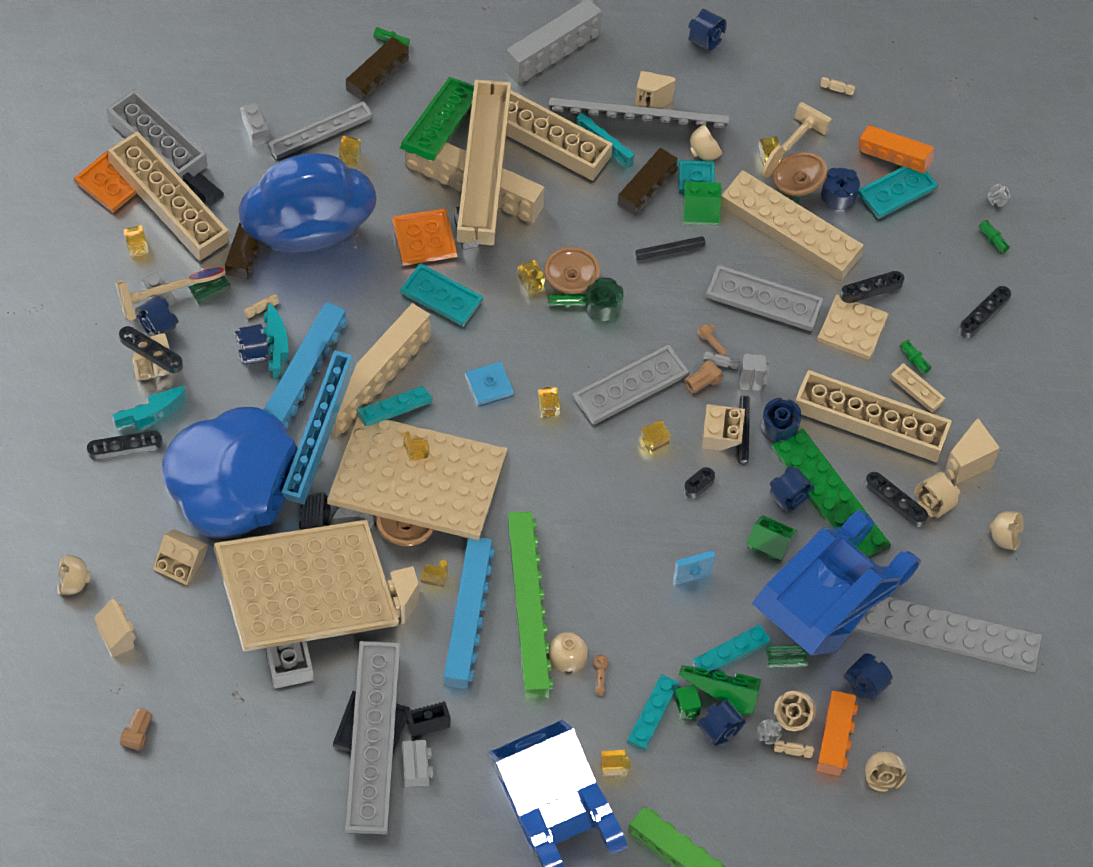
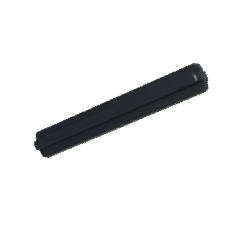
M700 236L637 249L634 255L636 260H643L701 248L705 246L706 242L705 238Z
M742 395L739 408L745 409L742 442L738 445V462L740 464H747L749 460L750 397Z

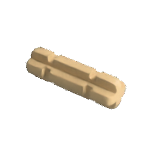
M822 77L821 87H830V90L841 93L844 91L846 92L845 94L853 95L854 85H846L844 82L834 79L831 81L829 80L830 78Z
M276 294L268 296V299L264 298L252 304V307L244 308V314L247 318L255 316V313L259 314L267 310L268 304L277 305L279 299Z
M779 740L774 744V751L780 753L785 751V754L804 755V757L812 758L814 747L808 745L803 747V744L784 743V741Z

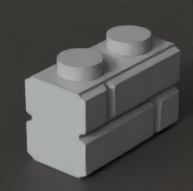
M258 102L242 106L241 117L252 146L270 142L269 128Z
M743 355L739 378V388L741 390H762V385L766 384L769 373V363H766L765 355Z
M426 740L403 741L402 758L405 787L428 786L429 778H433V768L428 766V759H432L431 747H427Z

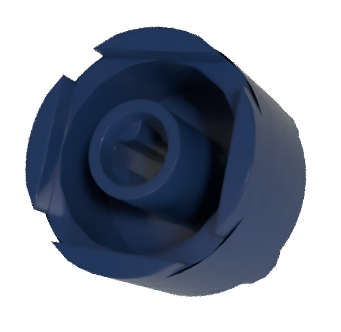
M702 9L698 16L689 23L690 33L688 40L704 49L714 50L722 40L719 38L721 33L725 34L727 22L722 17Z
M831 168L828 170L826 180L822 186L821 198L829 204L830 208L846 210L852 204L854 205L860 187L856 171L846 168Z
M154 296L135 309V312L139 311V314L136 315L137 319L147 334L149 332L154 336L163 333L167 334L176 328V324L179 323L176 315L171 314L168 309L169 304L164 297L158 298Z
M262 324L238 328V331H234L236 342H238L241 348L238 350L239 360L245 363V365L269 361V358L265 356L269 355L265 334H261L260 330L263 329Z
M775 398L769 401L765 406L761 421L763 433L774 443L795 436L799 431L801 422L800 407L790 399L787 401L782 400V398Z
M794 466L787 468L785 474L780 478H774L769 484L771 487L770 495L785 512H788L787 509L789 508L795 510L809 499L807 494L810 491L812 493L814 491V485L800 469Z
M869 653L863 654L847 670L844 678L854 688L853 692L857 697L875 700L892 683L890 681L893 679V676L885 663L882 661L878 663L874 660L876 656Z
M725 699L719 705L716 703L711 705L707 709L708 714L697 722V726L716 747H719L729 741L727 739L729 736H735L743 728L746 721L728 699Z

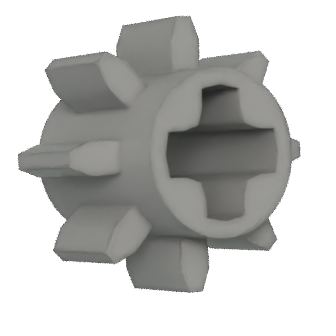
M1000 183L993 185L990 188V192H988L990 203L992 205L997 203L998 207L1008 203L1007 199L1010 198L1008 188L1006 186L1001 187Z
M766 719L757 727L759 741L764 740L765 744H775L782 737V728L779 722L774 723L773 720Z

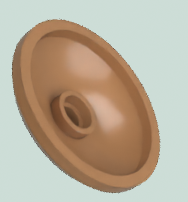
M811 152L791 154L782 159L773 173L774 183L781 192L788 195L801 196L817 190L826 180L828 173L827 165L823 158Z
M564 247L554 251L547 258L544 274L546 280L554 289L567 294H579L590 290L597 283L600 276V265L596 257L589 251L579 247Z
M377 516L376 523L380 534L386 540L396 545H418L426 541L434 532L433 529Z

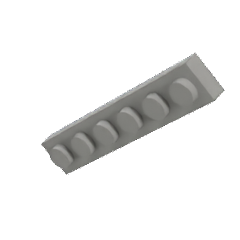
M363 101L268 143V148L275 159L278 160L372 119V113Z

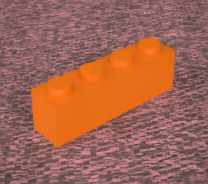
M871 125L867 126L859 138L860 152L921 173H925L934 160L933 146Z
M832 690L816 771L840 776L842 769L846 770L848 758L845 757V753L850 751L852 742L848 737L849 733H853L855 721L851 720L852 715H856L858 703H855L856 695Z

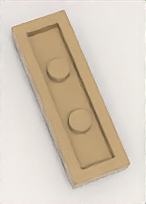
M904 363L890 376V379L931 413L945 402L946 398Z

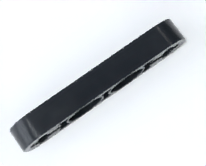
M891 271L842 287L840 298L843 302L854 303L897 290L903 286L905 277L899 271ZM876 283H882L884 286H878ZM864 287L867 288L869 291H863L860 288Z
M1006 286L997 287L961 322L959 327L960 335L964 338L973 337L1009 302L1011 290ZM999 294H1000V295L1005 294V296H1002V297L999 299V301L997 300L998 297H999ZM992 303L996 308L988 309L986 304ZM977 314L982 315L984 320L979 321L974 316ZM971 323L973 324L971 330H965V328H968L971 325Z
M125 326L120 329L119 339L126 347L170 373L176 374L182 370V358L175 352L133 327ZM141 342L149 344L146 348L138 347V344ZM157 351H161L164 353V355L160 358H156L153 356V354Z
M147 431L93 440L87 445V454L91 459L99 460L154 451L162 446V436L157 431ZM155 438L156 443H152L151 439ZM133 440H137L140 442V444L137 447H131L129 445V443ZM117 443L120 445V448L118 450H111L110 446ZM95 447L98 448V452L93 451Z
M870 472L866 476L865 486L869 491L914 526L920 527L925 525L928 518L926 509L880 473ZM891 490L894 492V496L888 497L884 494V491ZM899 502H907L909 507L906 509L901 508ZM922 515V518H915L916 516Z

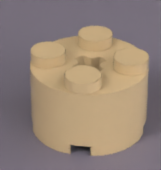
M939 472L918 484L914 489V495H918L920 501L917 503L926 509L929 517L936 516V518H939L957 506L960 490L950 482L943 472Z

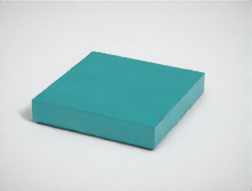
M679 160V193L683 194L685 181L715 183V161Z

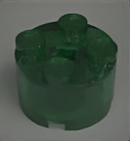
M598 278L587 287L585 307L591 319L600 321L616 320L621 313L624 291L621 285L619 286L614 279Z

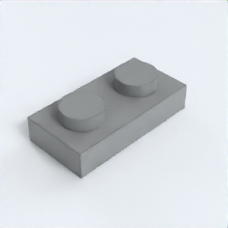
M158 271L141 279L142 285L146 290L166 284ZM171 291L155 295L158 298L164 297L169 306L176 303V298Z

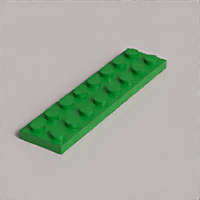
M449 76L403 139L400 149L419 155L426 160L435 161L470 111L474 85Z
M804 429L799 430L790 439L780 440L772 444V451L786 469L790 466L800 469L814 485L813 493L810 491L807 495L829 527H842L848 518L860 509L869 516ZM874 524L869 534L856 547L871 559L889 549L891 543L878 526Z

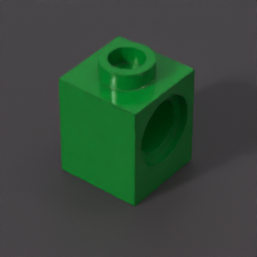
M696 686L677 688L674 698L680 719H693L700 715L702 706Z

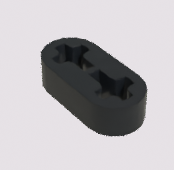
M708 467L700 469L685 482L684 494L689 498L698 497L714 483L715 472ZM703 475H704V476H708V475L710 476L709 479H708V478H705V479L702 481ZM689 486L692 487V488H693L694 486H696V490H694V489L689 490Z

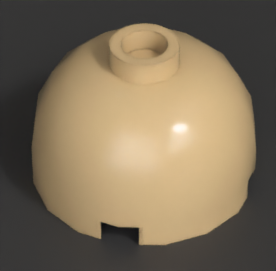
M705 125L700 126L692 133L690 138L692 147L689 149L694 157L698 156L701 160L712 161L723 155Z
M1002 512L995 518L994 522L990 523L989 533H992V538L999 547L1008 550H1016L1021 541L1018 535L1019 532H1023V516L1019 514L1020 512Z
M63 555L64 557L61 558L58 577H60V582H62V584L57 583L58 593L74 595L84 588L85 583H89L90 571H87L86 564L79 557Z
M566 632L554 637L550 643L548 655L554 669L563 673L565 671H572L574 673L582 669L586 664L588 649L586 642L581 636L576 633Z
M798 690L788 691L781 695L776 701L774 714L780 726L794 732L808 727L815 718L816 713L815 703L812 698L805 692Z
M884 751L872 755L865 766L866 781L870 788L876 791H889L888 788L894 786L895 789L899 788L907 778L903 761L892 752Z

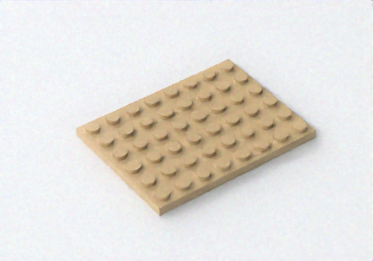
M357 417L330 490L327 504L479 540L504 464L507 448L391 420H384L366 427Z
M367 520L214 543V551L243 652L398 626L399 620Z

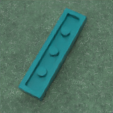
M583 113L577 116L576 125L613 143L612 157L627 169L633 166L634 154L630 149L625 148L616 138L610 136L604 128L596 125L590 117H586Z
M420 386L357 409V416L368 427L432 403L433 397L424 386Z
M759 624L694 658L692 663L697 668H704L709 673H714L769 644L771 639Z
M660 675L627 739L628 744L643 751L647 749L675 694V690L679 686L678 681L665 675Z

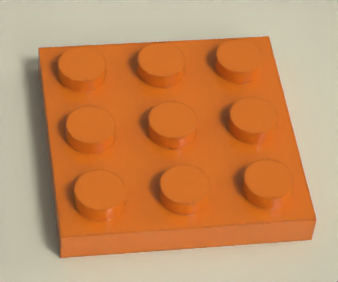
M108 150L74 177V182L112 213L137 194L109 163Z
M446 208L392 217L402 266L457 257V250Z

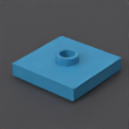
M501 361L465 372L478 406L514 395L513 388Z
M711 550L676 560L673 575L675 585L712 575L715 561L714 551Z

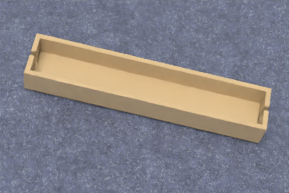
M475 79L457 227V242L474 244V241H478L477 244L494 245L511 97V83L495 81L494 95H491V81Z

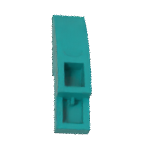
M268 304V312H264V323H267V328H263V334H265L267 339V346H270V355H273V360H269V371L273 372V379H281V363H289L288 338L279 313L272 304Z
M173 387L168 391L154 393L147 397L148 404H140L135 408L120 410L112 414L116 430L135 425L138 431L166 418L185 401V387Z

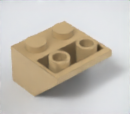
M641 71L636 88L635 106L660 109L672 103L676 78Z
M165 333L150 336L151 339L169 349ZM143 342L139 348H146L149 344ZM157 351L153 354V356L156 358H160L164 355V353L161 351ZM136 352L132 356L136 381L170 373Z
M707 404L701 448L721 451L741 444L745 409Z
M173 529L164 534L153 570L188 585L201 566L208 545Z
M413 566L390 572V580H387L394 608L401 624L406 623L419 602V582Z
M115 598L111 599L94 617L96 627L112 658L134 649L133 641L136 640L133 633V625L130 620H126L125 610L122 604H117Z

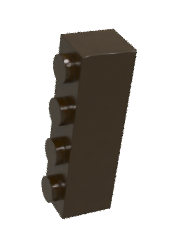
M391 37L346 78V90L361 101L366 97H370L378 86H382L390 75H394L401 65L407 63L409 60V47L396 38Z
M660 147L618 194L617 205L633 215L643 211L649 199H653L658 189L664 187L668 178L677 172L678 158Z
M240 222L225 262V272L227 276L247 280L249 273H252L254 270L253 261L254 258H258L259 244L262 242L250 237L244 231Z

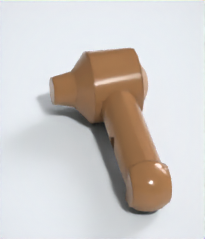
M703 324L697 328L699 337L702 340H707L718 354H727L726 348H723L713 336V330L716 328L714 324Z
M602 654L597 655L593 663V667L597 671L595 692L598 696L605 694V671L609 663L608 658Z

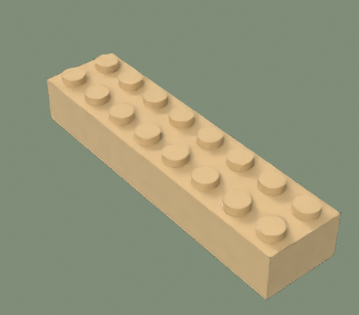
M489 80L491 81V95H494L495 82ZM511 91L506 135L593 181L611 158L613 143Z
M138 131L108 149L109 163L199 261L229 242V230Z
M447 143L435 161L426 160L419 155L405 151V166L462 192L466 160L465 150ZM503 168L498 208L508 214L520 217L523 221L534 223L543 209L544 186Z
M743 170L721 196L722 208L841 282L862 256L864 246L862 243Z
M412 303L358 361L332 428V435L338 437L341 433L346 432L349 424L358 417L357 409L370 405L373 397L382 392L388 381L394 379L396 372L407 364L411 355L414 356L418 352L420 345L429 340L431 336L429 313Z
M810 370L807 371L795 403L801 409V414L936 463L952 420Z

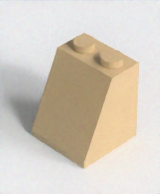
M979 419L974 421L950 452L945 475L954 485L992 468L996 461L1000 447Z

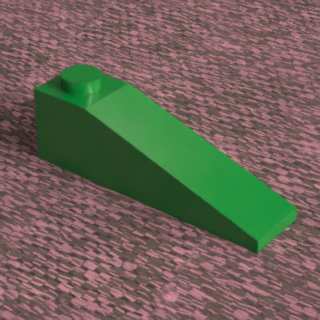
M681 666L679 676L721 702L728 699L741 714H753L762 679L735 673V677L726 675L724 671H717L712 674L704 668Z

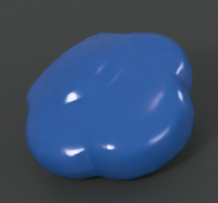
M321 153L301 154L284 159L267 169L261 181L251 187L243 196L238 210L239 221L244 231L250 237L268 245L274 251L287 253L317 251L345 241L369 218L376 205V191L374 185L365 174L348 167L338 157Z
M256 407L234 408L214 419L191 424L171 441L162 461L163 482L168 494L181 506L187 522L197 532L215 539L237 537L260 526L270 525L275 521L286 500L281 492L298 448L294 440L289 436L283 423L275 415Z

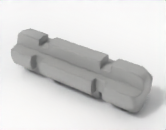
M708 351L705 352L703 357L704 362L712 360L716 365L727 368L731 366L732 369L737 370L740 366V359L738 358L730 359L729 356L713 355L712 352Z

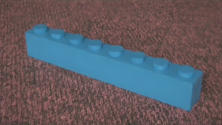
M328 302L324 303L264 410L275 415L286 429L289 427L291 416L294 417L297 413L299 402H303L305 399L307 388L313 385L316 372L321 371L324 358L330 355L333 342L336 343L338 341L341 328L344 329L348 322L346 310Z
M334 350L281 492L286 500L305 504L357 364L353 355Z
M468 538L444 672V686L468 689V683L473 681L474 670H471V665L476 664L477 652H474V648L479 646L480 634H477V630L482 628L483 617L480 616L481 610L485 611L486 599H483V595L488 593L489 582L486 581V578L491 576L492 564H489V560L494 558L495 547H492V539L480 538L475 540Z

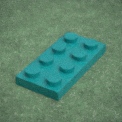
M901 167L860 188L858 195L874 215L880 219L936 190L938 184L927 171L921 173Z
M421 263L400 288V293L462 327H464L483 301L482 295Z

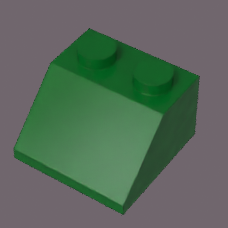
M685 181L683 224L720 225L721 183Z
M762 515L754 523L746 545H749L756 552L763 551L767 553L772 559L782 560L786 556L798 530Z

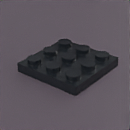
M356 691L351 693L333 741V747L349 752L352 750ZM397 703L393 757L406 725V712L410 711V707Z

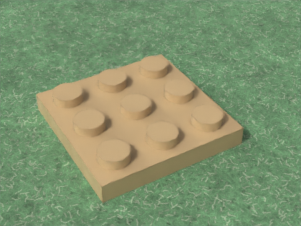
M836 294L817 342L870 361L889 313L859 302H843L840 296Z

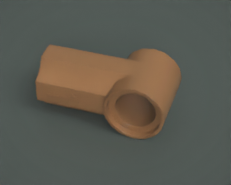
M709 360L700 367L699 371L685 378L684 383L687 390L694 394L709 384H717L724 377V373L712 360Z
M142 708L135 709L128 728H125L122 732L120 745L141 751L146 739L145 733L153 717L152 713Z

